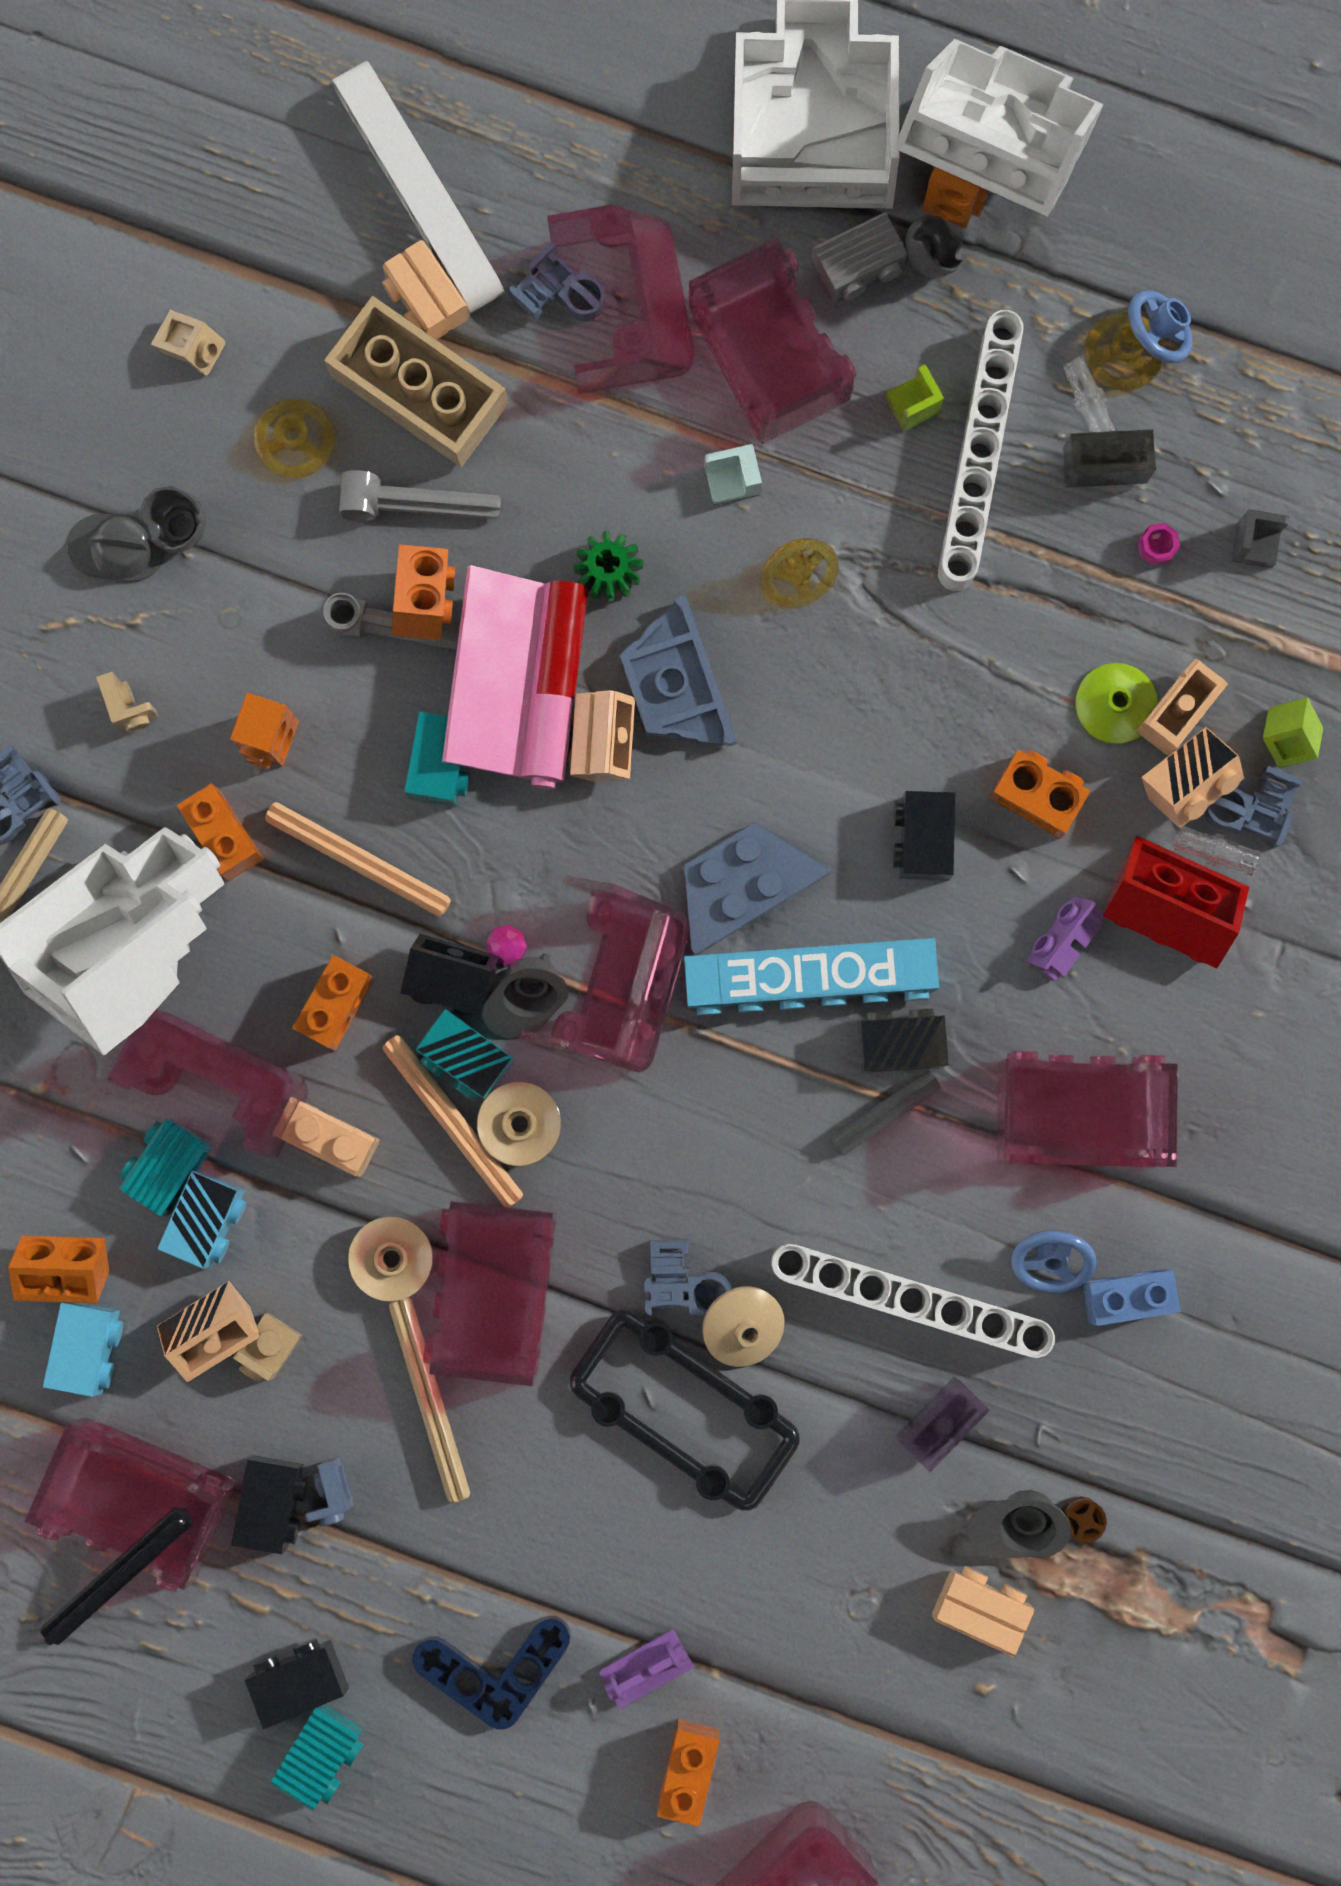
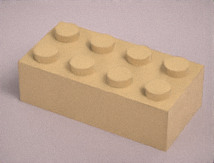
M374 296L370 298L324 360L328 372L333 379L460 468L463 467L509 404L506 388Z

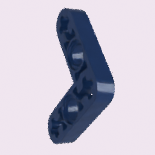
M558 1616L541 1618L499 1678L495 1677L449 1642L436 1636L425 1638L417 1645L413 1653L412 1663L416 1672L490 1727L504 1730L512 1727L517 1722L565 1653L570 1643L571 1631L568 1624ZM555 1626L560 1629L558 1638L562 1643L560 1645L554 1642L550 1644L544 1653V1657L551 1659L546 1664L539 1654L529 1651L527 1648L529 1645H532L537 1651L544 1639V1635L540 1631L543 1628L550 1631ZM435 1647L440 1649L439 1659L447 1666H450L452 1658L459 1662L452 1669L447 1682L440 1678L446 1671L443 1667L436 1663L430 1668L425 1666L426 1656L422 1653V1650L425 1649L431 1652ZM524 1660L533 1662L539 1670L538 1678L530 1684L519 1682L514 1674L515 1666ZM463 1671L473 1672L478 1677L479 1688L472 1694L461 1693L455 1685V1678L459 1673ZM487 1684L494 1687L490 1691L489 1696L495 1701L501 1702L504 1697L511 1701L509 1705V1710L513 1713L511 1716L502 1714L500 1718L493 1715L495 1706L487 1699L484 1700L482 1707L475 1703L483 1695Z

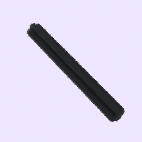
M173 1507L41 1627L40 1631L44 1637V1642L49 1646L53 1644L60 1645L187 1531L193 1524V1518L189 1515V1510L185 1507Z

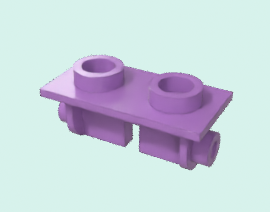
M1076 896L1066 902L1059 909L1057 920L1048 932L1036 940L1032 947V953L1025 962L1044 969L1042 973L1054 982L1059 977L1064 978L1081 955L1070 946L1071 943L1076 941L1081 947L1086 948L1098 930L1103 926L1101 922L1103 913L1094 907L1096 903Z
M673 1628L600 1669L599 1673L606 1684L604 1687L612 1702L615 1701L618 1708L621 1709L694 1668Z

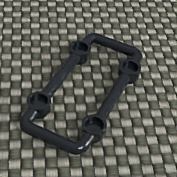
M629 1310L615 1312L607 1320L570 1376L572 1392L577 1398L591 1407L592 1416L598 1424L605 1427L619 1426L696 1480L697 1490L702 1497L708 1500L723 1499L741 1511L752 1510L762 1502L800 1443L798 1429L792 1422L778 1413L777 1405L770 1396L750 1394L674 1341L673 1333L667 1324L660 1321L648 1323ZM623 1327H626L640 1337V1345L647 1354L652 1356L665 1354L742 1408L749 1425L756 1429L770 1428L783 1437L782 1442L746 1494L730 1484L728 1473L723 1467L716 1464L704 1466L625 1410V1403L619 1394L612 1391L600 1393L586 1383Z

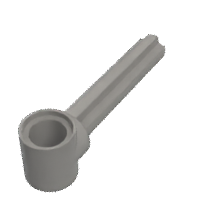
M350 470L342 473L339 516L351 521L367 522L374 520L376 516H379V511L384 510L496 520L500 516L501 499L498 495L381 486V479L377 475L366 471Z
M336 593L331 595L323 606V615L327 626L337 636L361 637L363 631L457 651L460 626L442 624L441 640L391 636L393 613L367 608V601L355 599L348 593ZM342 606H347L354 610L352 620L345 624H339L332 620L333 612Z

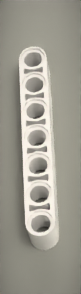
M366 60L332 79L333 87L343 106L430 251L467 304L469 314L504 295L505 291L497 274L369 62Z
M1010 310L997 311L989 318L981 341L938 568L940 583L951 591L966 589L972 583L979 568L1023 335V322L1021 318ZM998 328L1006 329L1011 333L1012 339L1000 340L994 335L993 330ZM989 367L1000 368L1004 372L1005 377L1002 379L990 378L985 369ZM983 405H989L996 410L998 416L992 419L985 418L979 413L978 408ZM975 444L985 445L990 451V456L986 458L977 457L972 453L970 447ZM967 483L978 484L982 488L983 495L971 497L965 493L963 485ZM960 522H968L974 526L976 534L970 537L962 536L957 532L955 525ZM952 561L963 562L968 568V574L965 576L953 575L948 568V564Z
M787 1243L780 1245L771 1256V1267L775 1275L779 1279L794 1285L1028 1357L1040 1358L1046 1356L1055 1344V1335L1048 1323L1024 1314L796 1244ZM789 1250L797 1252L802 1260L800 1270L792 1275L782 1273L778 1266L780 1256ZM828 1263L837 1264L842 1272L840 1282L833 1287L823 1286L819 1279L821 1268ZM867 1276H876L881 1281L882 1291L875 1299H865L860 1293V1283ZM916 1288L922 1295V1304L916 1311L906 1312L900 1303L901 1295L907 1289ZM949 1301H957L963 1310L961 1319L955 1324H946L941 1316L943 1306ZM997 1313L1002 1318L1003 1328L998 1335L988 1337L983 1332L982 1322L988 1314ZM1031 1326H1038L1043 1333V1341L1035 1349H1028L1023 1342V1334Z

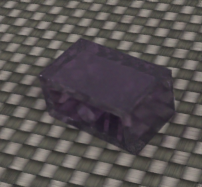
M953 1376L895 1438L931 1472L990 1410L959 1379Z

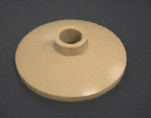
M512 1082L498 1087L486 1097L478 1113L477 1130L482 1145L492 1157L508 1165L525 1166L540 1161L554 1148L560 1135L561 1117L555 1101L545 1090L531 1083ZM518 1116H523L528 1121V1127L523 1132H516L512 1127L513 1120Z
M383 1217L369 1222L356 1234L349 1249L348 1265L354 1282L365 1294L381 1301H399L412 1296L426 1283L432 1270L433 1252L427 1236L416 1224L400 1217ZM391 1250L396 1251L400 1256V1261L395 1267H391L385 1262V1255Z
M751 1286L731 1289L719 1296L707 1310L702 1325L704 1343L711 1355L723 1364L734 1367L756 1364L768 1357L778 1346L784 1331V1314L777 1300L763 1289ZM754 1328L750 1335L742 1337L746 1329Z

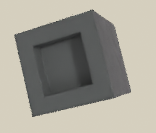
M1248 509L1237 525L1232 562L1273 568L1276 565L1280 534L1288 525L1289 516Z

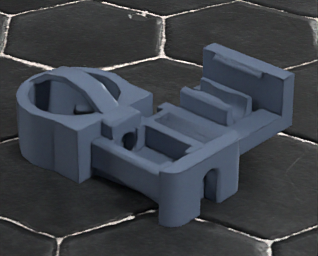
M549 243L530 262L531 273L516 288L512 285L508 289L509 297L535 321L543 314L541 308L549 300L552 303L556 301V294L558 295V301L567 309L569 314L580 321L594 320L600 316L605 306V293L601 283L591 277L584 269L578 274L556 255L558 252L556 243ZM585 287H591L596 290L600 301L598 302ZM574 291L578 292L590 304L592 309L584 311L575 308L570 301L572 293Z
M9 745L0 752V767L9 760H13L0 769V783L3 785L0 788L2 793L0 795V809H2L0 810V821L10 815L12 821L10 829L0 836V844L12 841L21 831L28 827L24 820L49 802L53 801L58 805L61 802L60 796L49 785L48 779L40 772L32 771L18 750L12 745ZM31 774H34V776L36 777L35 780H33Z
M1267 766L1263 769L1260 780L1264 781L1260 793L1255 791L1253 796H1250L1236 788L1228 795L1233 796L1239 805L1221 797L1212 803L1239 814L1236 821L1228 823L1219 820L1213 813L1212 804L1207 807L1204 815L1209 824L1215 828L1227 830L1235 834L1239 833L1241 829L1273 841L1271 848L1274 849L1282 845L1293 820V814L1288 810L1296 789L1301 785L1303 779ZM1267 778H1271L1273 780L1286 784L1287 787L1267 780ZM1284 810H1285V811H1288V812L1285 813L1284 816L1282 817L1283 811H1284Z
M690 1239L652 1240L650 1242L651 1274H655L656 1282H653L652 1275H649L644 1282V1292H646L645 1312L648 1315L653 1314V1308H689V1315L705 1316L709 1308L700 1305L696 1297L721 1296L723 1293L731 1290V1284L726 1277L717 1272L689 1274V1267L684 1268L683 1254L689 1253ZM660 1249H682V1252H660ZM705 1280H714L723 1286L695 1288L697 1284Z

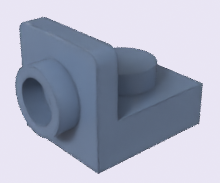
M341 1456L325 1460L317 1465L319 1473L314 1474L316 1489L321 1499L326 1497L328 1504L306 1512L307 1522L319 1520L320 1526H325L345 1519L343 1512L348 1511L354 1506Z

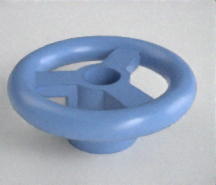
M1145 290L1135 294L1129 303L1128 318L1132 331L1140 344L1152 356L1163 362L1178 363L1186 359L1192 349V333L1189 327L1191 316L1187 307L1176 298L1169 299L1156 291ZM1142 305H1144L1150 318V330L1148 332L1141 319ZM1167 337L1180 344L1177 350L1171 351L1163 348L1157 342L1159 339Z
M1056 1230L1038 1232L1026 1237L1015 1247L1011 1257V1265L1016 1277L1028 1287L1047 1293H1062L1081 1287L1093 1276L1097 1264L1094 1250L1085 1240L1074 1234ZM1037 1247V1256L1025 1257L1031 1249ZM1072 1248L1077 1250L1084 1260L1083 1267L1077 1274L1068 1266V1257ZM1044 1269L1049 1273H1055L1062 1280L1042 1279L1034 1276L1028 1270Z

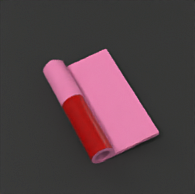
M472 565L467 567L442 762L532 780L531 787L544 790H555L556 783L565 782L589 593L587 586L569 581H552L544 584Z

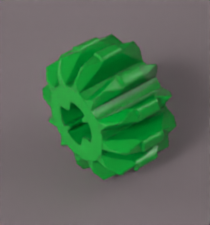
M605 530L602 533L603 542L598 543L593 536H589L587 544L590 550L585 548L577 549L576 555L582 562L574 564L573 569L575 574L583 575L578 581L579 584L585 585L588 588L592 586L591 598L596 600L600 597L602 591H606L607 601L614 602V591L619 590L622 596L628 597L630 590L626 583L631 585L640 584V576L635 571L643 569V560L634 558L638 553V546L636 544L624 547L626 543V536L624 534L618 535L615 542H611L610 533ZM612 560L613 573L608 574L604 572L603 561Z

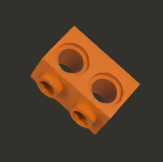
M934 167L929 179L922 211L933 216H940L943 220L967 229L972 215L980 217L989 190Z
M399 544L391 636L441 640L442 624L451 625L453 600L445 599V590L453 591L455 566H447L449 549Z
M247 692L230 740L240 749L239 754L246 757L248 763L265 769H270L271 763L283 767L299 720L287 705Z
M1018 749L1011 758L989 799L1061 839L1069 830L1091 790L1083 786L1084 780L1076 774L1067 770L1059 773L1047 766L1048 760L1039 753L1028 749L1024 753ZM1018 771L1028 773L1033 779V788L1030 790L1019 789L1014 784L1013 774ZM1061 792L1065 794L1069 800L1068 810L1058 811L1054 809L1049 801L1050 793Z
M212 783L176 805L202 847H207L218 859L220 867L217 870L228 881H231L264 859L222 792Z
M332 955L292 1029L336 1051L376 978L343 959Z
M21 1235L8 1266L13 1300L98 1303L109 1273L105 1238Z
M681 1719L677 1720L658 1800V1817L700 1827L720 1742L719 1729Z

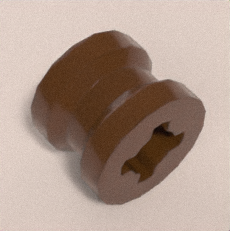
M1084 1496L1072 1497L1061 1507V1510L1069 1519L1071 1527L1070 1536L1076 1541L1082 1543L1094 1542L1105 1532L1107 1525L1106 1514L1102 1507L1090 1498Z

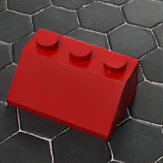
M1136 835L1109 893L1103 917L1113 921L1122 928H1129L1140 933L1159 945L1168 946L1188 955L1196 962L1205 963L1217 969L1240 932L1250 887Z

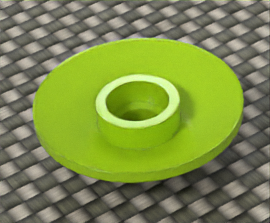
M1109 663L1092 670L1081 682L1075 699L1076 714L1083 728L1095 739L1108 744H1125L1141 737L1136 730L1158 704L1157 693L1150 679L1139 669L1123 663ZM1113 695H1123L1126 699V705L1124 707L1115 706L1112 702Z

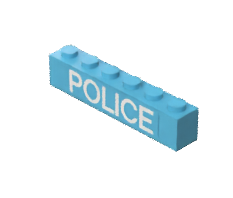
M935 938L684 956L688 1009H696L697 1016L722 1014L721 1007L738 1006V1013L763 1011V1004L779 1003L780 1010L805 1008L804 1001L821 1000L822 1007L846 1005V998L863 997V1004L888 1002V995L904 994L905 1001L930 999L929 992L939 989Z

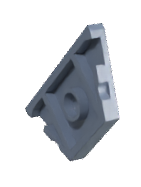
M685 594L680 595L674 601V604L658 620L656 619L637 641L632 642L620 654V660L632 695L635 697V704L645 733L649 736L723 746L736 745L737 741Z
M755 822L684 865L691 951L693 955L700 954L828 876L830 870L824 864Z

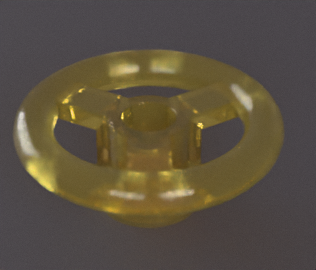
M1116 312L1103 317L1091 328L1087 335L1084 346L1087 367L1095 379L1111 389L1129 391L1141 388L1157 376L1163 365V361L1152 356L1149 366L1140 358L1144 347L1132 331L1128 312ZM1141 315L1144 327L1148 332L1150 330V320ZM1119 324H1126V327L1119 329L1115 333L1109 348L1096 350L1100 336L1108 328ZM1159 339L1157 343L1165 348L1163 339ZM1120 345H1128L1132 352H1123L1120 349ZM1116 360L1118 363L1128 364L1138 376L1133 378L1115 377L1106 372L1100 363Z
M285 399L271 405L260 416L254 431V446L259 459L269 470L284 477L299 478L316 472L327 462L334 447L335 434L330 418L319 406L304 399ZM292 411L291 414L280 417L275 423L274 435L276 438L266 441V433L272 421L279 415ZM305 413L311 415L321 427L323 439L320 449L308 440V429L304 422ZM290 432H299L297 439L287 440ZM284 449L300 450L311 460L301 465H286L277 461L272 454Z
M800 538L787 542L777 548L766 560L760 575L762 592L769 601L781 607L798 608L809 605L824 596L834 584L839 570L837 555L831 546L818 539ZM806 550H810V551H813V552H811V553L808 555V553L806 552ZM825 559V575L820 583L810 590L808 581L812 576V570ZM772 578L789 579L792 584L796 585L798 595L788 596L779 593L773 586Z

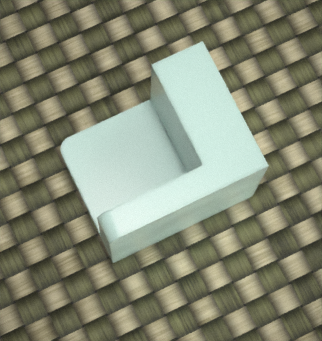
M753 444L705 455L704 467L714 504L761 494L762 481Z

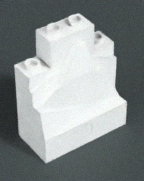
M777 0L776 33L736 32L732 205L893 209L900 158L899 150L894 149L899 136V36L881 34L858 35V0Z
M954 39L925 68L894 149L1048 217L1067 184L1076 161L1087 144L1104 104L1070 90L1069 88L1073 81L1072 77L1007 48L999 46L991 55Z
M166 827L130 854L126 851L119 853L107 844H104L0 923V958L27 997L102 1055H105L141 1027L180 983L177 978L178 960L190 952L189 943L207 929L198 915L202 911L200 903L225 884L217 871L220 863L207 847L200 849L186 834L179 836Z

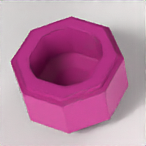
M1166 523L1149 525L1137 541L1140 557L1152 566L1168 564L1180 548L1178 532Z
M510 925L494 928L486 941L488 953L500 956L498 964L504 967L510 966L516 960L523 958L528 949L523 932Z

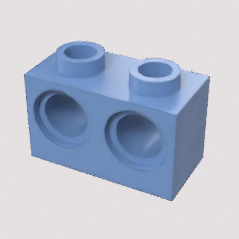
M1163 1268L1089 1280L1082 1285L1088 1323L1095 1326L1181 1312L1174 1270Z

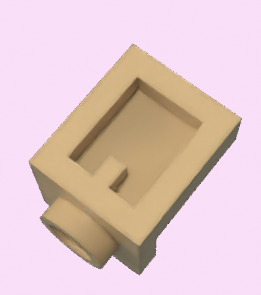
M169 310L151 345L160 353L187 362L199 373L208 375L225 346V340L205 322Z
M113 672L96 677L111 722L120 731L126 729V732L131 733L143 730L150 726V720L158 718L157 711L150 702L132 708L129 707L135 704V700L127 681L121 682Z
M265 1313L257 1325L260 1337L237 1351L233 1357L241 1363L238 1369L257 1382H260L262 1378L267 1381L274 1379L303 1336L271 1314Z

